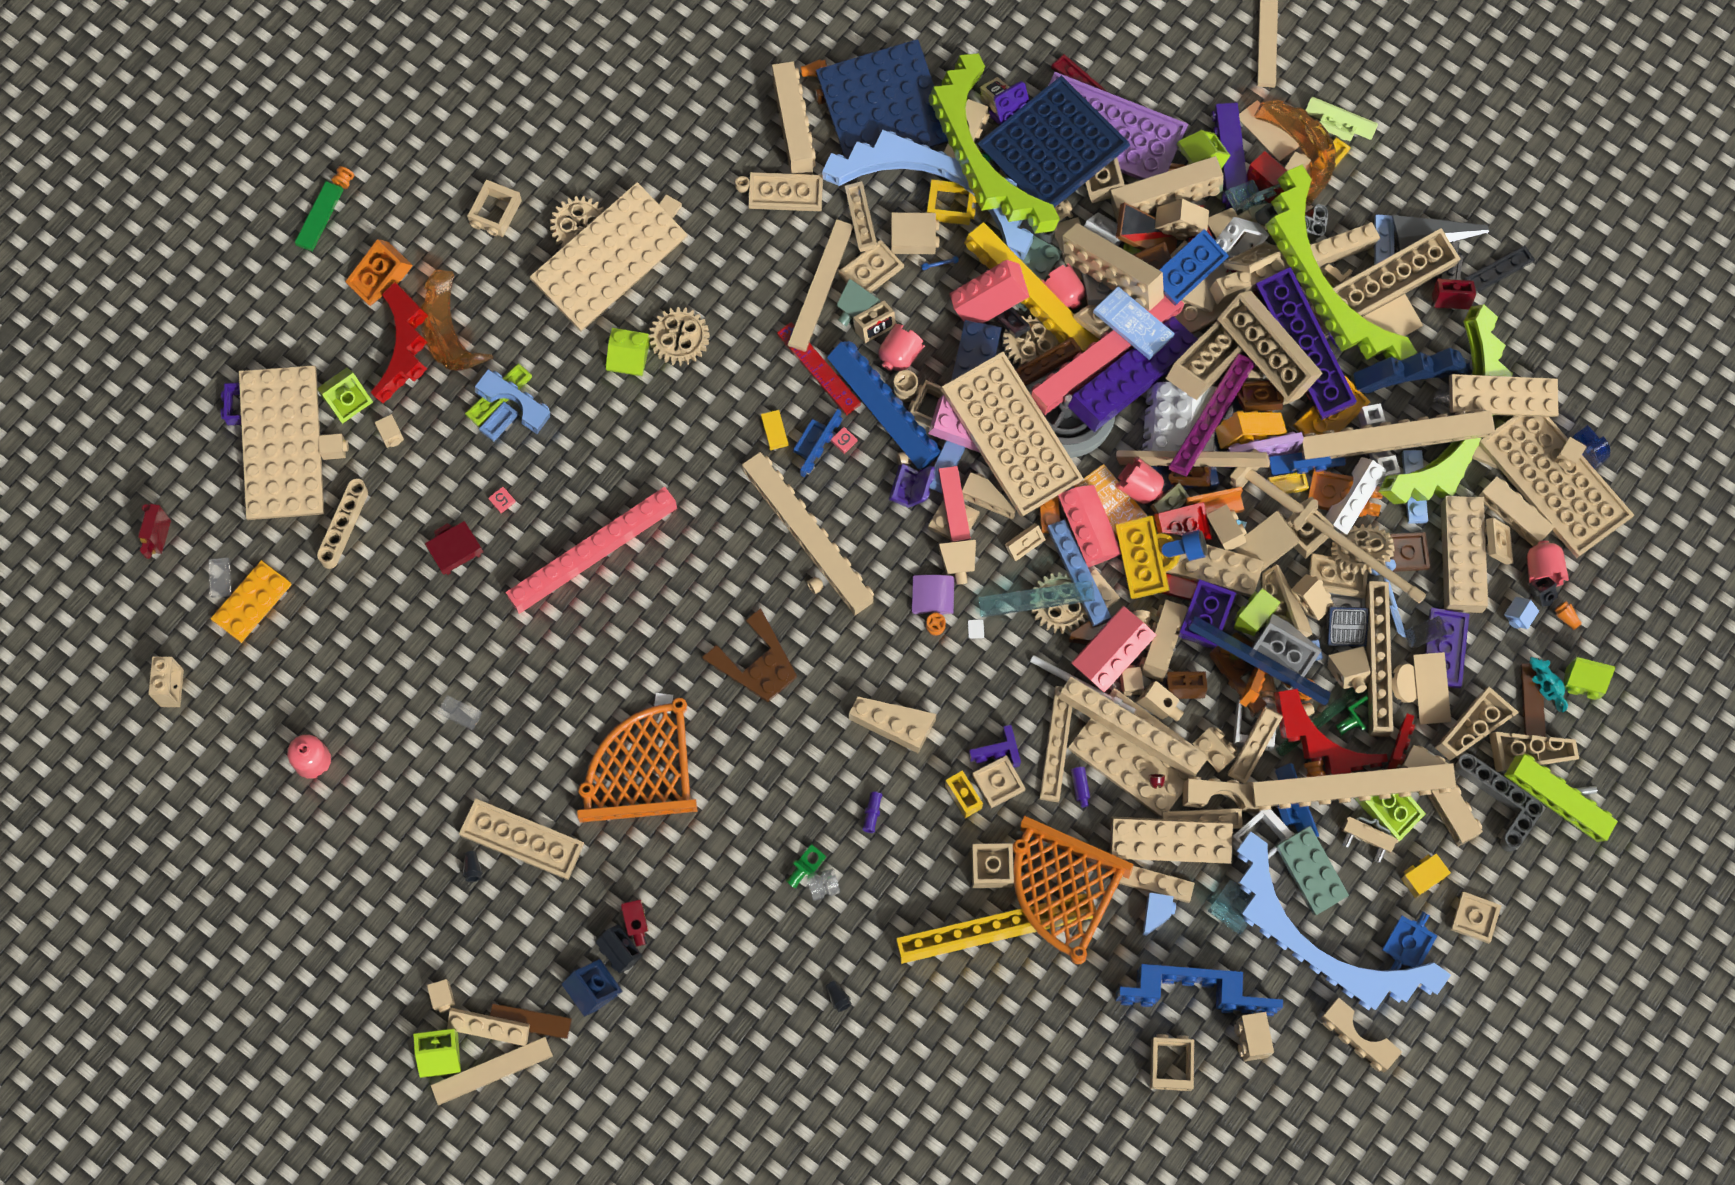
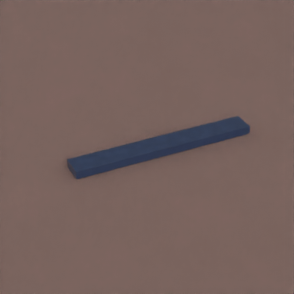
M1196 616L1192 619L1189 627L1191 631L1292 688L1298 689V691L1325 706L1328 703L1331 694L1328 690Z

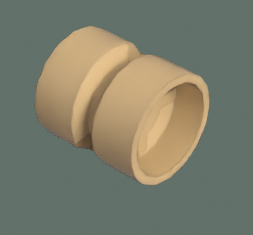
M909 370L898 372L894 378V395L904 403L914 400L918 389L917 376Z

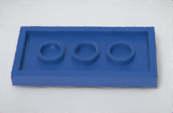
M1205 229L1159 270L1163 272L1164 295L1175 306L1229 257Z

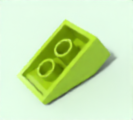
M1394 794L1389 799H1379V796H1373L1369 801H1359V798H1354L1373 819L1379 820L1381 826L1389 829L1391 835L1397 838L1399 842L1426 814L1411 796L1399 797V794Z

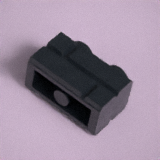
M619 924L607 929L596 941L599 951L609 959L611 967L618 971L619 974L629 970L643 956Z

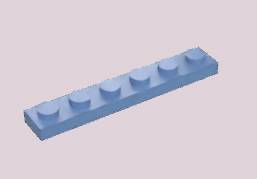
M1066 520L1048 525L1047 530L1092 626L1108 622L1112 617Z

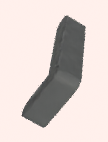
M1463 754L1455 762L1456 772L1517 813L1500 840V845L1505 851H1514L1522 844L1542 814V803L1473 755ZM1462 761H1466L1469 764V768L1463 767ZM1478 772L1484 773L1486 780L1481 779ZM1495 783L1502 786V791L1495 788ZM1512 795H1516L1519 798V802H1514ZM1528 806H1532L1536 810V814H1532ZM1518 821L1525 824V829H1521L1518 826ZM1507 838H1513L1515 845H1511Z

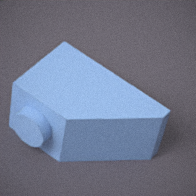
M1149 893L1143 927L1144 936H1147L1169 920L1171 914H1175L1176 903L1173 902L1174 896Z

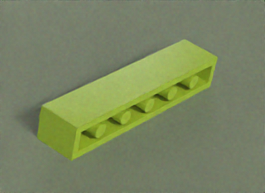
M1528 754L1515 756L1504 775L1596 842L1607 841L1618 822L1612 817L1610 812L1600 809L1596 806L1597 803L1582 796L1578 789L1568 786L1564 779L1550 773L1549 768L1539 765Z

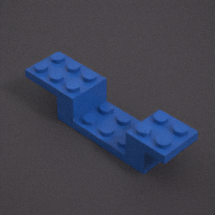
M1141 964L1137 970L1136 988L1120 987L1116 992V1001H1121V1005H1133L1134 1002L1141 1003L1143 1007H1153V1004H1156L1161 998V981L1162 984L1182 982L1184 986H1194V983L1202 984V987L1207 988L1217 985L1216 1009H1221L1222 1013H1233V1010L1241 1011V1014L1244 1015L1254 1014V1012H1266L1267 1016H1274L1283 1008V999L1242 996L1243 972Z

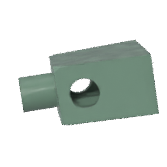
M849 279L837 303V306L844 311L838 321L847 327L853 317L879 304L881 301Z

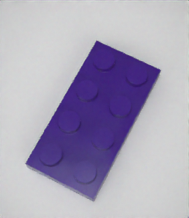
M1431 607L1429 610L1425 654L1445 652L1448 687L1460 689L1463 680L1469 614Z

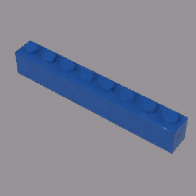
M850 341L840 342L827 357L828 360L918 469L928 467L941 453L937 443L930 439L926 434V430L915 421L914 415L906 410L903 402L892 393L890 386L882 381L880 374L873 370L867 358L859 353L857 346Z

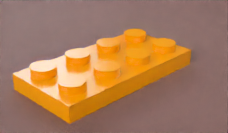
M260 561L211 617V620L242 643L292 584L263 561Z

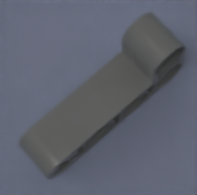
M1268 203L1255 213V219L1259 224L1265 226L1278 213L1272 203ZM1322 204L1314 206L1305 213L1309 242L1317 240L1326 232L1328 210Z

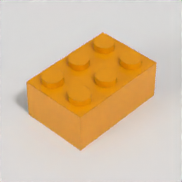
M1237 411L1229 419L1223 420L1215 429L1220 449H1228V447L1236 443L1242 445L1256 439L1261 441L1266 440L1270 436L1280 437L1287 434L1282 414L1273 413L1272 411L1258 413V411Z

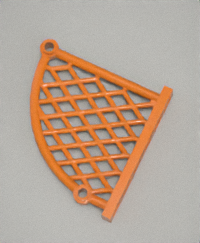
M676 698L672 703L642 710L625 719L606 736L593 755L585 782L579 786V794L584 800V810H577L580 823L698 812L696 799L690 800L684 723L687 703L683 698ZM668 711H673L676 714L677 725L667 715ZM663 712V717L659 724H657L653 719V715ZM647 717L646 721L642 726L639 720ZM665 720L671 726L668 735L661 729ZM649 722L656 728L652 737L646 731ZM634 723L640 729L636 739L630 732ZM675 729H677L679 749L670 741ZM622 731H625L621 739H619L617 736ZM658 733L664 739L660 748L654 741ZM643 734L649 741L645 750L639 744ZM627 735L633 742L629 751L623 745ZM613 740L618 744L614 752L608 747ZM667 744L673 750L669 760L663 753ZM651 746L658 752L653 761L647 754ZM636 747L642 753L638 762L632 756ZM620 748L626 754L622 764L616 757ZM605 750L610 755L607 765L601 760ZM677 753H679L680 773L672 765ZM660 756L666 763L662 772L656 766ZM644 758L651 765L647 773L640 767ZM629 760L635 766L631 775L625 769ZM613 761L619 767L615 777L609 770ZM598 763L603 768L599 778L595 774ZM669 768L675 774L671 784L665 777ZM653 769L659 776L655 785L649 779ZM637 771L644 778L640 786L633 780ZM622 772L628 779L624 788L618 782ZM606 774L612 780L608 790L602 783ZM679 777H681L682 797L673 788ZM593 778L597 782L595 786L592 785ZM662 781L668 787L664 797L658 790ZM646 782L652 788L648 798L642 791ZM630 784L637 791L633 799L626 792ZM615 785L621 792L617 801L610 794ZM599 786L605 793L601 803L595 796ZM585 789H590L589 792H584ZM672 792L677 801L666 802ZM655 794L662 801L660 803H650ZM639 795L646 804L635 805ZM623 797H625L630 804L628 806H619ZM591 798L599 808L592 809ZM609 798L614 807L603 808Z
M1024 816L1021 822V831L1024 834L1021 839L1016 840L1013 844V853L1015 854L1013 868L1014 887L1019 905L1031 926L1040 936L1058 950L1068 954L1073 963L1082 964L1086 961V948L1122 876L1129 879L1134 864ZM1031 836L1036 838L1033 841L1029 842ZM1042 841L1051 845L1043 849ZM1038 843L1039 852L1031 856L1030 847ZM1057 847L1065 852L1058 855ZM1053 849L1054 858L1045 862L1044 853ZM1071 854L1076 855L1080 858L1072 862ZM1040 856L1041 865L1033 869L1032 860ZM1067 856L1068 865L1060 869L1059 860ZM1086 860L1094 865L1087 868ZM1055 862L1056 871L1047 876L1046 867ZM1082 862L1083 871L1074 875L1073 866ZM1028 863L1029 872L1021 876L1022 866ZM1101 867L1109 871L1101 874ZM1069 869L1070 878L1062 882L1061 873ZM1096 869L1097 878L1089 882L1088 873ZM1042 870L1043 879L1035 883L1034 874ZM1114 874L1107 890L1104 891L1103 879ZM1084 875L1085 885L1077 889L1075 880ZM1057 876L1058 885L1049 890L1048 880ZM1030 877L1031 886L1023 889L1022 880ZM1098 882L1100 891L1091 896L1090 886ZM1044 883L1045 892L1037 896L1036 887ZM1071 883L1072 892L1064 896L1063 887ZM1086 889L1087 898L1078 902L1077 894ZM1059 890L1060 899L1051 903L1050 894ZM1032 891L1033 899L1027 902L1024 894ZM1104 895L1096 912H1094L1092 900ZM1046 897L1047 906L1039 910L1038 901ZM1073 897L1074 906L1066 910L1065 901ZM1061 903L1062 913L1053 917L1052 908ZM1088 903L1089 912L1081 916L1079 908ZM1032 904L1034 906V914L1029 907ZM1075 910L1076 920L1068 924L1067 914ZM1048 911L1049 920L1040 924L1039 915ZM1093 916L1086 932L1083 933L1081 921ZM1063 917L1064 927L1055 931L1054 922ZM1077 924L1079 933L1070 938L1069 928ZM1050 925L1051 934L1044 927ZM1064 931L1066 937L1065 944L1056 938L1057 935ZM1083 937L1079 946L1074 948L1069 946L1071 942Z

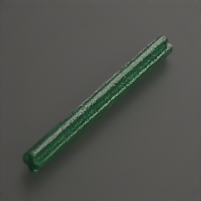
M1366 685V690L1361 693H1357L1354 687L1351 688L1311 721L1319 729L1366 692L1368 686ZM1301 736L1300 740L1288 742V739L1276 747V752L1280 756H1285L1301 743Z

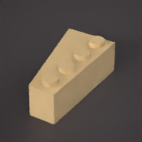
M1166 600L1164 605L1159 606L1156 614L1160 616L1158 623L1154 622L1151 629L1156 636L1145 647L1148 653L1146 657L1142 656L1139 665L1142 668L1143 676L1163 682L1188 607Z
M1488 687L1478 695L1435 748L1448 760H1452L1519 712Z
M857 697L849 712V720L919 753L936 720V714Z
M1503 732L1489 733L1496 772L1507 771L1514 757L1523 754L1532 756L1539 765L1579 759L1575 739Z

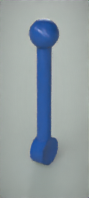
M954 256L952 259L931 264L925 263L921 267L922 270H927L930 267L951 262L958 263L959 258Z

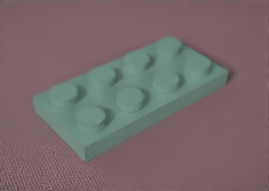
M1033 235V242L1025 259L1020 260L1040 280L1045 281L1063 251ZM1021 302L1015 305L1023 311L1027 310V307Z
M1311 826L1305 827L1275 845L1313 915L1320 914L1349 896Z

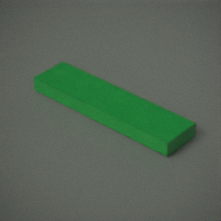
M327 181L325 182L295 241L296 246L313 252L343 192L342 187Z

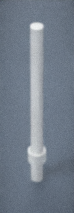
M1035 655L1031 658V663L1065 681L1073 677L1134 714L1136 709L1125 704L1122 699L1108 695Z

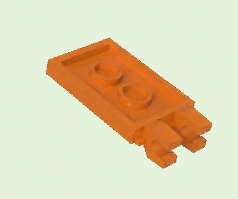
M1314 469L1308 498L1313 497L1318 501V509L1329 511L1332 505L1338 504L1347 496L1353 485L1354 478L1326 471L1315 472ZM1376 486L1370 497L1382 499L1383 495L1378 492L1379 486ZM1368 500L1359 517L1366 516V514L1378 517L1381 505L1370 503Z

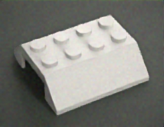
M1157 382L1147 390L1146 404L1152 406L1145 410V433L1143 435V438L1148 441L1143 443L1144 450L1142 451H1179L1217 387L1210 386L1196 401L1171 382ZM1215 431L1202 451H1214Z

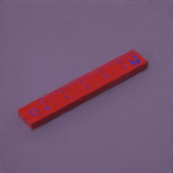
M792 322L777 332L778 337L847 416L858 408L861 402L810 343L806 352L788 346L795 327Z

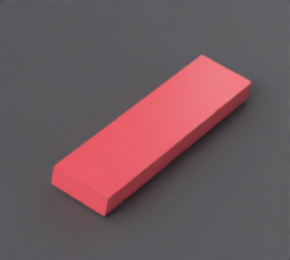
M958 466L940 468L938 473L951 542L968 541L971 537Z

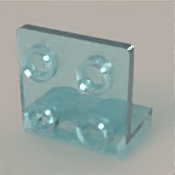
M1250 180L1228 189L1225 193L1234 211L1240 209L1246 211L1253 207V204L1258 206L1265 202V197L1268 199L1277 194L1276 190L1281 186L1277 184L1259 191L1254 180Z
M1230 880L1207 912L1241 935L1248 925L1243 919L1244 916L1241 912L1253 895L1247 894L1240 889L1241 886Z

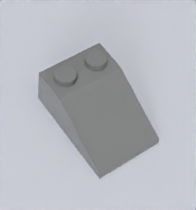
M1273 613L1252 646L1253 649L1305 677L1321 652L1319 647L1293 625Z

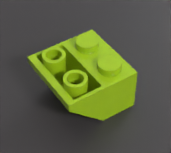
M1200 130L1177 142L1181 154L1187 158L1189 165L1216 156L1222 169L1231 156L1215 133Z
M1263 588L1259 593L1255 591L1249 598L1246 607L1243 605L1237 612V616L1234 619L1236 623L1233 627L1235 630L1255 636L1272 613L1277 610L1281 602Z
M455 1029L413 1034L415 1057L420 1078L461 1073L458 1032Z

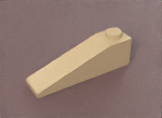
M1275 565L1262 574V588L1281 602L1273 614L1289 622L1304 636L1309 637L1312 635L1308 619L1292 593L1291 587L1279 565Z

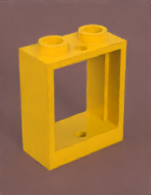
M931 179L927 213H936V220H939V222L970 225V219L975 217L976 208H972V204L976 203L975 196L955 182ZM937 192L968 194L967 213L935 209Z

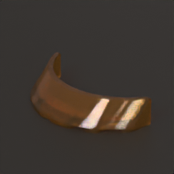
M1281 100L1262 102L1254 115L1255 118L1271 123L1285 131L1299 144L1304 154L1311 160L1309 169L1312 181L1308 190V197L1322 188L1332 176L1336 166V149L1333 140L1329 137L1328 131L1321 122L1308 116L1306 110L1283 104L1284 101Z
M435 270L426 281L424 290H427L425 302L421 306L428 315L424 320L422 332L424 339L428 342L426 345L429 347L430 354L437 363H441L446 369L456 371L466 370L493 359L492 354L470 353L459 341L453 327L450 311V295L454 273L452 271Z

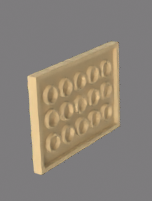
M1116 688L1109 694L1112 697L1116 696L1122 699L1125 704L1135 708L1134 715L1204 756L1206 760L1203 765L1206 763L1208 757ZM1092 718L1068 747L1071 752L1161 819L1162 812L1169 811L1183 793V783L1189 779L1188 776ZM1164 774V786L1162 788L1157 786V789L1152 788L1149 783V775Z

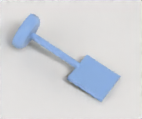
M1390 559L1391 561L1385 562L1387 568L1393 571L1396 568L1395 560ZM1372 569V573H1371L1372 575H1375V576L1381 575V574H1379L1378 572H1376L1374 569ZM1383 577L1385 582H1389V598L1392 604L1390 609L1397 632L1406 638L1407 636L1399 611L1397 610L1398 607L1390 581Z

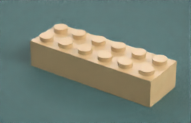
M794 61L772 65L773 85L791 174L813 175V167H816L815 150L812 148V135L809 132V120L805 112L806 105L802 97V85L799 83V69L795 68Z
M1214 156L1112 189L1111 203L1117 222L1120 204L1124 202L1151 215L1157 213L1158 207L1180 199L1197 202L1203 197L1218 195L1223 191V173L1217 157Z
M1078 223L1063 235L1065 262L1076 267L1082 273L1091 276L1097 282H1103L1104 285L1113 291L1120 287L1148 311L1164 298L1163 272Z
M1252 291L1239 293L1217 319L1288 402L1300 399L1323 374Z
M1217 321L1174 363L1166 379L1197 401L1232 365L1237 355H1242L1245 351L1222 324Z
M1445 496L1441 502L1444 610L1483 613L1488 607L1484 497Z
M1111 817L1110 854L1121 859L1231 864L1233 823L1229 821Z

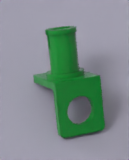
M1367 696L1350 706L1347 710L1349 717L1335 725L1341 735H1344V733L1355 726L1359 727L1361 732L1365 731V726L1354 710L1368 701L1369 698Z
M810 845L802 857L793 862L796 869L786 882L796 888L805 875L815 873L825 860L826 855L814 845ZM811 852L817 853L819 857L815 864L808 861V855Z

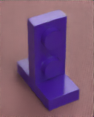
M1012 726L1003 727L1002 732L1005 742L969 750L970 762L982 763L987 761V758L994 757L995 759H1000L1008 754L1013 767H1020L1021 760Z

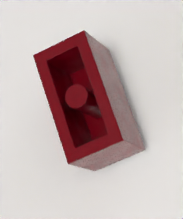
M1437 279L1432 292L1434 308L1469 310L1476 297L1474 281Z

